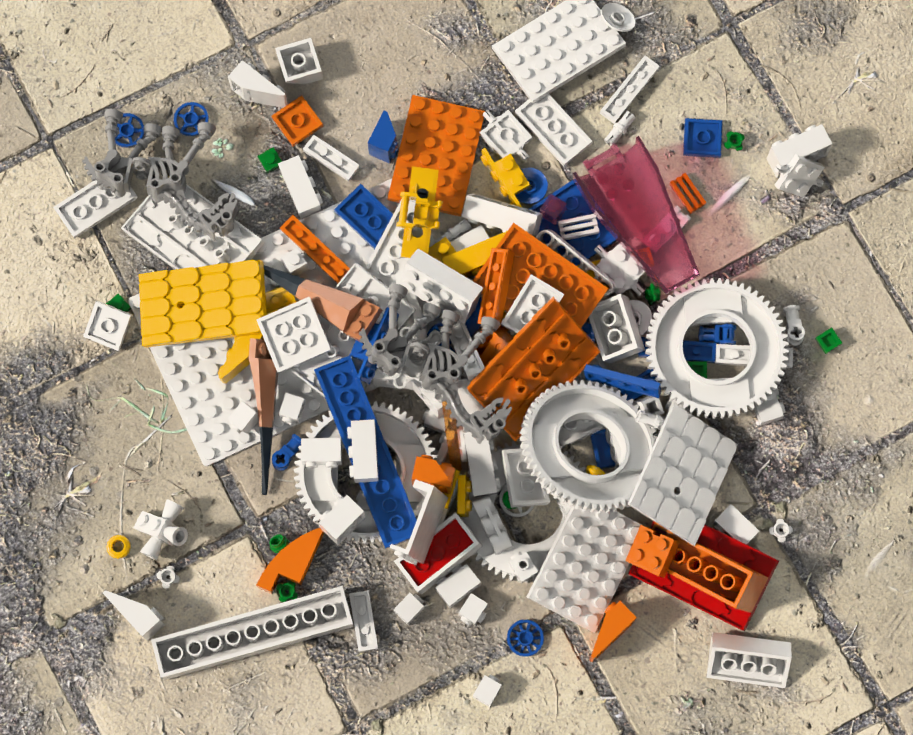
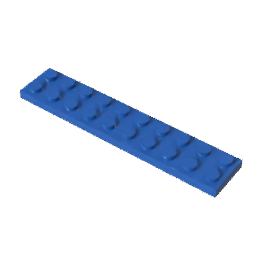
M362 184L334 209V212L374 250L393 216ZM481 297L475 311L465 323L471 338L482 328L481 324H478Z
M349 355L314 369L348 456V446H352V439H348L347 427H351V421L375 420L378 481L360 482L359 484L385 549L390 548L391 544L398 545L410 540L417 520L362 383L357 378L358 373L351 356ZM349 458L353 465V458Z

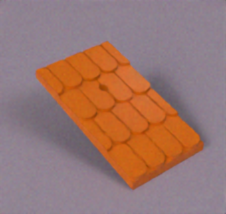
M553 296L513 337V340L470 382L467 389L484 408L491 404L493 400L503 398V402L499 408L496 407L493 414H496L502 408L507 399L510 400V404L506 409L512 407L506 418V425L503 429L516 442L522 435L520 431L525 413L536 397H539L542 392L545 393L546 389H551L553 385L556 387L559 383L564 385L566 381H569L571 384L585 369L586 364L589 365L600 353V349Z

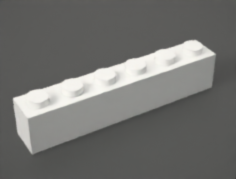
M462 379L457 383V387L464 408L469 414L481 411L484 407L467 389L470 382L468 379ZM471 432L464 433L474 497L498 494L497 489H501L499 477H495L494 470L498 468L496 458H492L491 450H494L493 439L488 441L485 437L481 444H479L471 436Z

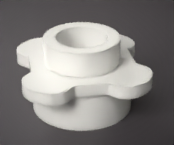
M778 519L775 526L769 529V533L775 535L779 542H784L786 536L793 532L792 527L788 526L783 519Z
M167 566L166 569L157 573V578L161 580L162 587L168 589L170 585L178 583L180 577L175 574L173 566Z

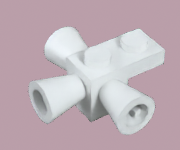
M167 499L161 518L144 511L141 512L134 529L152 537L140 553L158 560L162 542L173 546V544L182 546L188 538L187 530L184 527H178L173 524V521L184 507Z

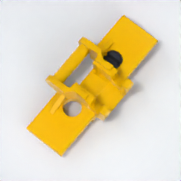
M412 166L409 192L400 193L402 200L399 222H397L396 227L404 228L401 257L411 258L417 249L428 254L431 229H439L440 227L438 217L443 201H435L439 170ZM409 200H415L413 223H406ZM413 228H421L423 235L418 238L414 237L412 234Z

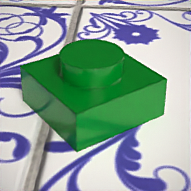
M274 147L257 156L267 174L278 168V163L282 162Z
M119 293L106 303L125 312L132 309Z
M832 327L815 338L825 354L842 345V341Z
M687 362L695 373L707 379V362Z

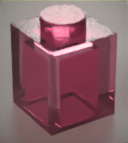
M550 194L540 208V213H543V218L556 225L566 211L567 203Z

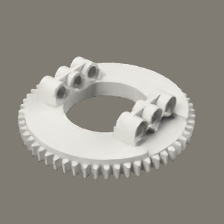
M711 278L709 284L703 279L701 285L698 281H695L694 287L688 283L687 290L681 286L680 293L675 290L673 293L674 297L668 295V302L663 300V307L658 306L657 311L659 313H654L653 315L656 320L651 319L650 321L652 326L648 327L647 331L651 334L646 335V339L650 341L645 343V346L649 348L646 349L645 354L650 355L646 358V362H651L648 365V369L654 370L651 372V377L656 376L655 380L661 384V390L665 389L663 395H670L669 401L676 400V405L682 404L683 409L689 408L690 414L697 410V416L704 412L705 418H707L709 413H711L713 419L716 418L717 414L723 419L725 413L731 418L733 412L736 416H739L740 410L746 414L747 407L752 411L755 408L754 404L759 407L761 405L760 400L765 402L767 400L766 395L771 396L773 393L771 389H777L775 383L780 384L781 379L779 377L784 376L782 370H785L787 367L784 362L788 361V357L784 355L789 353V350L785 349V347H788L789 342L783 341L787 339L788 335L782 334L786 328L779 327L783 320H776L780 314L772 313L775 309L774 306L768 308L769 300L763 303L764 296L757 297V290L750 293V286L744 290L743 283L737 287V282L734 281L730 285L729 279H726L725 283L722 284L721 278L718 279L717 283ZM737 324L746 334L750 344V359L746 368L733 378L706 379L695 373L687 364L683 354V339L691 326Z
M573 380L572 384L569 381H566L564 385L559 383L557 387L553 385L551 389H546L545 393L542 392L539 397H536L525 413L524 421L521 424L520 434L522 435L520 441H522L520 448L524 449L521 454L526 456L524 462L529 463L527 469H533L531 476L538 477L536 483L539 482L542 485L541 488H545L547 494L551 493L554 499L558 498L560 503L565 502L568 504V507L574 506L576 510L581 508L583 512L590 510L591 513L598 511L601 514L603 510L609 513L611 509L616 512L618 508L623 510L625 506L630 507L628 502L658 436H654L657 431L651 429V426L635 421L639 404L633 406V399L627 401L626 394L621 397L620 390L614 393L612 386L607 390L606 384L600 387L599 382H596L593 386L590 380L586 385L583 380L579 384L576 380ZM578 419L592 420L605 426L606 440L611 445L610 454L616 463L615 470L605 475H591L573 467L560 450L558 440L560 428L566 423Z
M375 401L371 408L386 445L396 454V470L414 515L418 517L425 496L412 486V474L416 456L429 455L433 457V460H437V455H431L435 452V448H429L432 445V440L426 441L429 437L428 433L422 434L424 428H418V421L412 423L413 416L406 419V411L400 415V408L393 411V405L390 404L386 409L384 402L378 407L377 401ZM329 411V418L322 415L323 422L316 420L318 427L311 425L310 428L313 433L306 432L308 438H341L331 411ZM296 453V457L300 460L294 462L299 467L294 469V473L299 475L295 476L294 480L299 482L295 485L296 489H301L297 492V495L304 496L300 499L301 504L307 503L303 508L305 511L310 510L308 516H315L313 522L317 523L321 521L320 517L327 510L330 512L335 507L334 503L341 497L337 492L339 465L336 468H326V465H318V468H306V465H302L301 453ZM358 505L364 511L366 518L347 536V541L350 542L354 538L356 544H358L360 539L363 540L364 544L367 543V540L374 544L375 539H378L382 543L369 507Z
M512 441V446L510 447L505 443L504 449L497 446V452L491 450L492 458H496L498 469L494 470L495 477H499L501 489H497L498 494L507 485L501 451L520 449L522 441H520L519 445ZM565 451L563 453L565 459L573 467L584 472L585 467L578 468L580 461L573 463L574 456L568 458V452ZM468 471L467 474L469 475V479L471 481L470 471ZM472 487V492H469V500L472 501V511L469 512V517L461 518L483 545L473 554H477L475 561L483 560L482 567L488 564L489 572L495 569L496 576L502 572V579L509 575L510 581H512L517 576L509 565V561L512 560L511 556L520 551L522 554L527 552L539 573L572 506L568 507L567 503H560V500L556 498L563 516L555 533L539 543L521 544L509 538L507 530L494 506L498 494L474 497ZM537 575L532 577L533 582L535 581Z

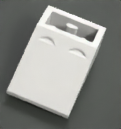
M242 60L228 76L231 90L245 101L281 108L288 105L286 91L281 86L272 84L271 79L267 75L259 74L256 67L251 63L247 64Z

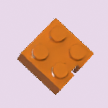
M641 525L625 561L665 578L680 542L663 534L660 537L656 536L660 532Z

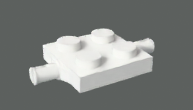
M486 110L483 116L489 121V124L480 132V136L500 159L509 154H518L523 161H526L530 156L523 150V147L532 140L529 132L509 110L497 117H494L489 110Z
M795 154L791 162L785 167L777 164V167L774 168L775 172L781 173L780 178L775 184L779 190L804 198L812 185L818 187L823 185V180L818 177L825 167L821 163Z
M620 243L609 252H606L599 244L597 247L602 252L597 248L594 251L602 258L596 267L614 281V293L616 295L623 294L626 290L632 288L640 296L645 290L637 282L646 272V269Z

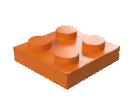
M302 95L271 116L292 147L324 127Z

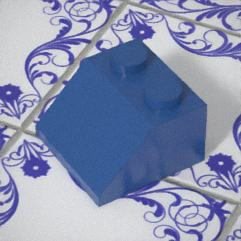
M384 110L368 141L369 155L390 164L391 160L396 158L399 149L397 148L396 134L388 112Z

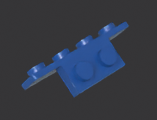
M388 307L385 309L380 323H375L367 335L372 346L376 340L384 338L389 330ZM356 340L350 356L363 361L357 378L366 384H370L375 375L377 364L369 363L368 356L365 355L367 350L362 349L364 343Z

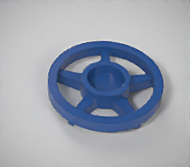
M188 102L182 104L176 110L174 125L185 136L199 135L197 129L199 120L205 119V122L209 123V116L201 104ZM191 106V110L185 115L180 114L182 109ZM194 106L202 109L205 115L198 116L194 112ZM177 117L182 118L185 122L181 129L177 124ZM188 127H194L196 132L189 133L184 130Z
M124 113L123 118H130L126 123L117 124L120 134L115 137V141L120 147H134L137 143L132 141V136L134 133L141 132L137 140L143 139L144 125L138 116ZM133 118L140 123L141 129L133 127ZM122 137L128 138L130 144H123L117 140Z

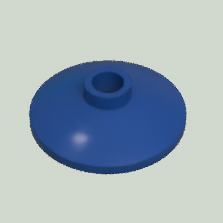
M535 168L521 169L530 186H532V190L528 191L525 189L516 194L517 200L524 204L539 202L544 198L548 189L545 175Z

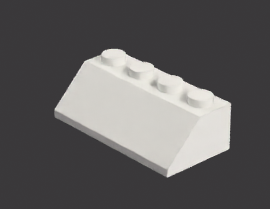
M712 632L707 678L785 688L792 658L791 643Z

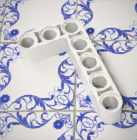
M543 230L535 237L557 253L558 247L560 245L564 246L566 253L563 257L572 263L574 257L579 258L581 263L578 268L586 273L588 270H593L595 272L594 279L601 284L607 282L610 285V290L604 296L614 292V281L553 230ZM545 233L551 236V241L548 244L543 241Z

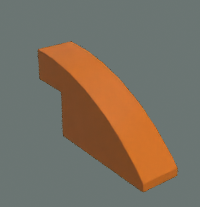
M317 528L289 543L268 564L256 586L272 594L280 576L302 585L325 532L321 528Z

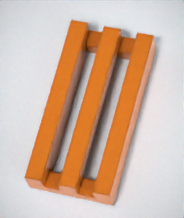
M686 173L669 183L690 214L706 205V201ZM682 180H684V181L686 182V184H687L688 187L691 189V191L693 192V194L695 195V197L698 199V201L700 202V204L697 203V201L695 200V198H694L693 195L690 193V191L688 190V188L686 187V185L683 183ZM679 183L695 207L692 208L676 184Z

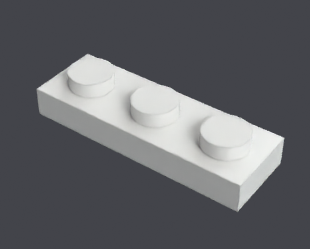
M315 135L311 137L303 148V152L348 182L360 168L359 164Z
M369 590L350 593L358 651L377 650L378 643Z

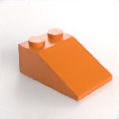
M621 601L617 604L612 602L606 608V615L590 657L591 663L613 644L637 618Z

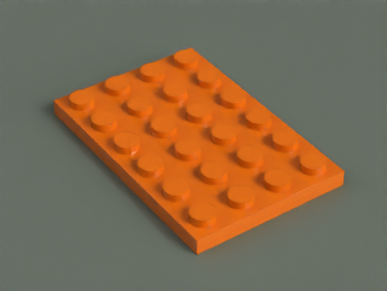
M412 95L387 200L400 203L402 199L400 193L409 192L412 166L439 170L435 201H443L439 212L461 217L483 124V113L485 111Z
M514 222L496 247L498 249H508L515 253L504 311L507 313L531 274L564 294L559 304L580 327L583 326L609 289ZM490 257L473 279V282L483 287L481 295H483Z

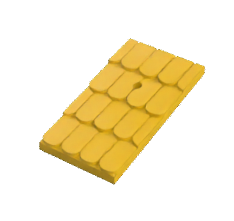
M261 260L139 274L143 347L262 334L257 319L266 316L267 310L264 264Z

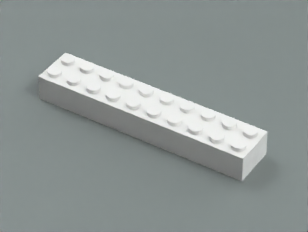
M340 586L155 638L151 641L160 677L163 680H167L354 627L344 588Z

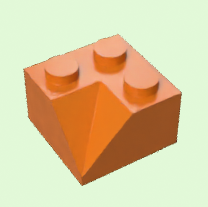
M429 455L416 456L412 474V486L416 479L435 486L442 493L451 494L456 468L452 467V464L444 462L439 465Z

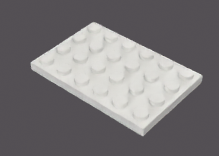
M566 0L492 45V49L534 104L626 47V42L617 30L609 27L604 22L601 10L594 0Z
M572 506L527 598L595 633L629 565V562L625 560L641 524L617 511L614 512L612 509L609 513L603 510L599 514L598 511L591 513L590 510H586L583 512L581 508L576 510Z

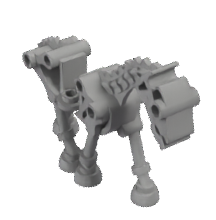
M116 109L105 110L104 115L107 124L105 132L107 133L109 149L107 156L104 160L95 163L94 167L86 156L82 160L83 164H86L84 169L89 170L87 175H92V181L97 180V186L101 190L110 189L117 197L125 196L126 192L130 190L134 173L140 180H147L148 178L146 185L148 195H152V200L156 203L163 200L165 204L170 202V208H176L175 214L181 215V222L186 221L188 228L195 227L196 232L204 231V234L208 235L213 241L216 240L215 232L224 237L233 231V222L238 213V201L234 193H231L230 198L229 193L221 195L210 209H204L199 214L191 208L184 196L186 191L185 175L189 172L188 165L198 150L204 147V143L214 135L216 131L215 125L208 122L198 123L199 138L193 140V146L185 158L178 163L174 161L172 151L174 150L173 143L178 139L180 130L173 126L161 128L156 124L147 123L143 127L145 138L137 140V145L129 157L125 158L121 157L116 150L115 141L116 126L121 122L123 113ZM162 131V137L165 141L162 149L165 151L166 158L148 157L146 159L138 157L140 152L145 150L149 143L155 141ZM158 170L161 172L163 179H160Z
M390 284L389 294L391 301H388L387 305L389 308V330L386 336L376 340L372 346L366 336L365 329L362 328L359 332V335L362 336L360 342L364 343L362 349L367 350L365 355L368 356L369 363L377 364L378 369L382 367L384 373L392 377L396 373H401L407 355L410 356L409 359L417 363L426 359L419 381H422V387L431 391L436 389V395L441 394L443 396L441 401H446L447 405L445 408L452 412L450 418L457 420V427H464V433L471 432V436L476 439L477 443L481 444L485 437L488 441L494 439L506 425V418L512 407L506 409L510 404V400L507 399L496 414L493 413L496 407L499 408L503 398H497L481 411L469 414L460 400L457 383L462 376V370L468 358L480 344L486 341L489 335H492L499 328L500 322L492 317H482V332H477L474 335L475 339L458 357L456 353L449 349V336L452 335L451 328L459 321L460 315L451 310H442L437 305L425 303L423 304L424 316L416 318L411 328L401 337L397 331V310L400 308L399 302L407 295L408 289L400 284ZM441 314L443 325L440 328L442 346L430 343L424 345L420 341L413 343L410 341L419 329L425 328L427 323L434 321ZM404 351L402 359L392 355V353Z

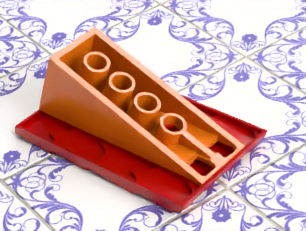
M653 522L651 529L660 532L656 536L660 537L663 534L680 542L665 578L659 577L635 565H632L628 574L745 631L779 560L706 524L695 546H692L658 523Z

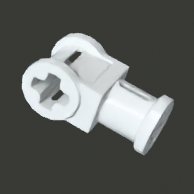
M790 305L783 308L787 320V342L793 346L800 345L805 335V330L799 318V305ZM793 332H796V334L799 335L798 338H795V335H792Z

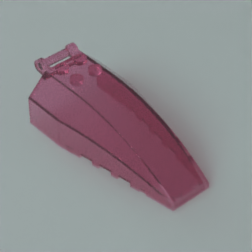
M639 136L636 137V144L623 155L617 145L613 144L607 151L589 161L587 159L582 162L589 174L579 177L575 171L573 173V181L589 208L665 294L700 276L660 171ZM613 155L616 156V159L597 170L593 169V166Z

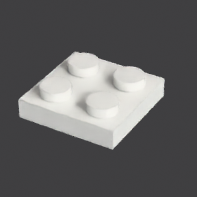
M96 301L83 337L119 351L133 315L103 302Z

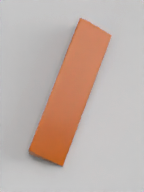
M491 248L478 324H481L482 317H492L500 322L499 328L501 327L515 255L513 251Z

